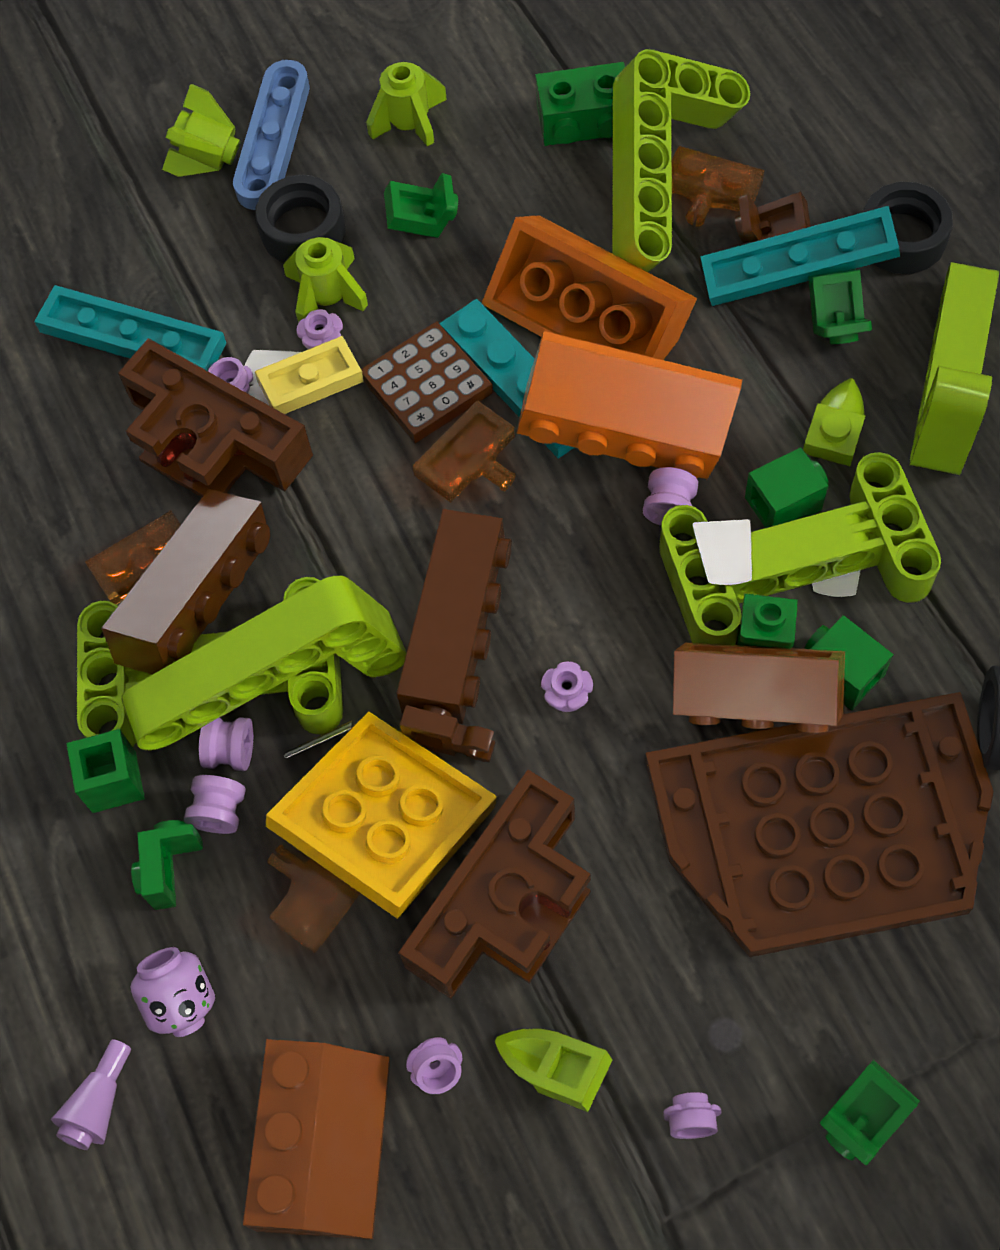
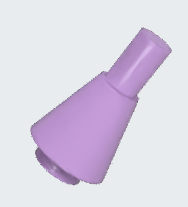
M112 1039L95 1072L89 1074L51 1118V1121L59 1127L56 1136L60 1140L83 1150H88L91 1143L104 1144L117 1088L115 1081L131 1051L128 1045Z

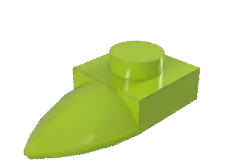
M853 378L837 385L825 396L820 404L817 403L803 448L807 455L851 466L865 420L863 398Z
M545 1029L511 1031L497 1036L495 1040L498 1051L505 1063L519 1077L532 1084L538 1093L586 1112L589 1111L612 1062L608 1052L602 1048L559 1032Z

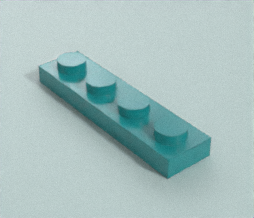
M889 206L700 256L709 299L711 305L715 306L808 281V276L851 270L900 257V249Z
M54 285L34 321L40 333L131 358L149 338L206 371L209 370L213 363L218 361L226 345L223 332Z
M476 298L439 324L488 378L498 396L520 418L526 386L535 358ZM558 443L545 444L558 459L574 448Z

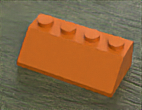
M538 215L515 217L482 304L542 337L543 331L664 360L678 342L697 298Z
M543 331L527 382L517 434L529 436L532 440L543 444L558 443L575 447L588 455L604 454L624 459L638 467L678 468L691 473L696 478L708 479L721 457L741 390L742 379Z

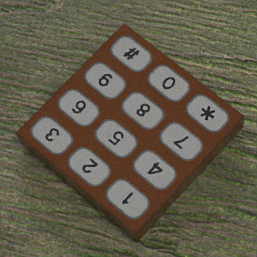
M437 321L361 369L363 382L415 444L493 393L492 383Z

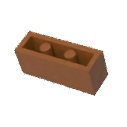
M685 642L674 651L673 715L689 716L688 721L698 725H715L721 722V718L742 719L741 725L743 727L753 729L774 727V722L795 723V729L798 731L809 733L826 732L829 729V725L837 726L843 716L845 651Z

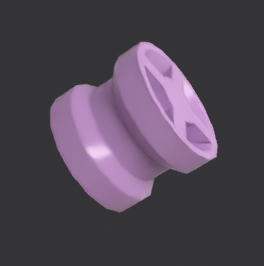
M665 467L654 470L649 476L648 488L651 491V495L644 501V516L651 522L661 525L663 517L669 509L678 505L692 506L690 500L697 495L699 483L697 478L691 473L678 468Z
M219 717L201 727L199 737V760L201 766L214 769L219 764H228L234 770L246 771L249 767L253 750L254 735L251 719L239 717L234 722H223Z
M195 776L190 789L194 794L193 804L187 807L185 811L184 822L192 824L196 829L211 833L230 834L236 832L239 818L235 811L237 804L244 799L246 790L244 785L221 776Z

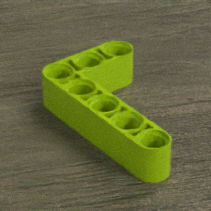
M645 49L639 52L616 76L613 83L612 254L647 272L651 271L668 257L672 247L671 119L712 129L723 126L750 99L749 85L739 73L656 50Z
M953 262L949 264L936 321L909 465L960 475L983 420L992 386V376L981 373L999 271Z
M331 576L310 585L133 685L122 695V703L138 747L143 750H156L173 744L333 654H337L367 676L380 677L401 668L404 665L407 652L389 611L345 576Z

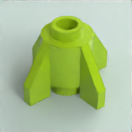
M399 62L388 66L381 73L379 79L381 88L366 121L368 134L372 139L377 138L391 130V122L400 130L415 129V133L426 146L433 144V129L427 113L428 109L447 100L445 86L413 63Z
M190 84L183 107L193 112L191 114L182 110L175 125L168 129L165 137L170 140L171 145L178 147L179 151L169 148L162 170L178 177L219 171L224 163L232 165L240 145V139L234 137L235 126L211 93L194 84Z
M317 237L301 244L283 264L286 277L300 283L295 311L298 323L301 319H305L309 312L318 310V305H333L340 301L342 297L345 304L361 311L366 309L368 306L366 293L347 270L355 259L352 247L329 238Z

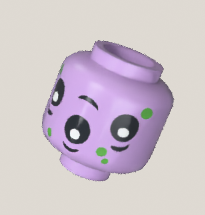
M170 947L149 955L138 964L136 968L138 973L135 975L130 988L149 1030L159 1034L173 1033L175 1037H183L198 1030L204 1024V1016L211 1010L215 1001L214 991L199 958L195 954L186 951L180 952L178 948Z

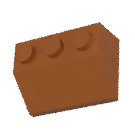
M266 1039L243 1220L244 1226L257 1232L373 1240L390 1069L389 1057L327 1043Z

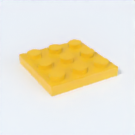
M368 711L266 814V827L398 919L495 808L497 796Z

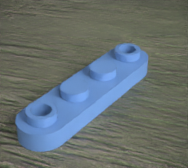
M281 60L273 63L265 71L233 178L237 200L242 206L251 210H255L261 194L272 183L285 178L310 90L307 71L297 61Z

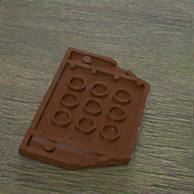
M961 692L843 714L837 726L829 725L828 731L821 733L798 731L795 729V724L645 753V763L669 862L749 957L966 915L973 909L978 884L976 880L978 867L982 861L985 827L994 791L987 770L983 766V758Z

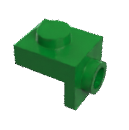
M441 173L433 189L389 181L384 191L388 229L439 238L448 221H453L457 214L458 196L456 193H453L452 177L449 174Z
M852 269L808 276L814 334L825 338L829 337L830 344H843L858 341L859 332L872 330L871 320L864 318L860 270Z
M744 594L737 645L792 648L795 641L798 600Z
M168 820L155 824L154 830L137 832L139 861L133 862L131 867L132 882L136 894L142 895L154 910L176 907L172 855L203 849L202 837L192 824H186L180 820Z
M873 1060L820 1121V1124L828 1131L825 1135L826 1139L838 1153L853 1161L857 1158L864 1165H868L879 1149L918 1106L920 1100Z

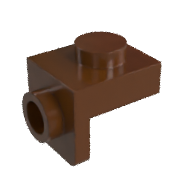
M802 192L759 207L755 205L749 194L738 197L740 215L735 217V225L743 243H752L811 227L808 203Z

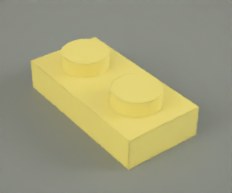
M343 336L255 371L257 382L269 406L283 414L363 382L362 370Z

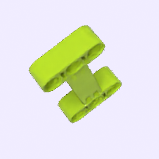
M881 452L870 453L864 456L858 463L849 494L851 505L751 532L752 580L746 583L736 585H717L711 583L696 585L690 582L688 579L693 576H701L707 579L692 524L694 522L708 521L704 514L693 506L678 505L669 509L661 523L660 555L692 643L736 645L742 617L739 604L743 603L744 594L768 596L878 566L886 588L899 601L912 603L924 599L929 594L938 574L941 557L905 473L897 459ZM867 482H877L883 485L884 487H873ZM885 524H896L903 531L891 530ZM678 533H685L692 536L693 539L681 541L673 536ZM903 567H914L921 571L923 575L909 574ZM710 620H717L723 622L728 628L715 631L706 627L704 623Z
M303 577L295 580L286 589L284 600L320 580L314 577ZM110 601L94 602L84 608L79 615L77 623L78 727L87 738L98 735L100 728L105 723L117 720L116 726L111 731L120 729L133 747L136 740L122 703V695L127 689L151 676V674L114 663L105 637L99 638V636L103 632L102 626L118 606ZM227 632L200 635L194 643L192 652ZM333 654L263 694L288 692L291 706L299 724L304 730L312 734H325L335 729L343 716L340 657L337 654ZM111 673H117L110 683L99 685L103 677ZM312 698H328L325 705L315 710L305 708Z

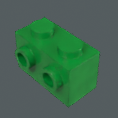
M624 62L535 74L537 110L544 146L613 137V83L616 76L625 68Z

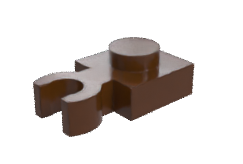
M406 705L400 722L402 734L425 749L455 756L456 752H459L472 759L490 763L496 744L492 740L494 736V731L479 726L460 725L457 718L452 717L450 712L433 705H424L422 709Z

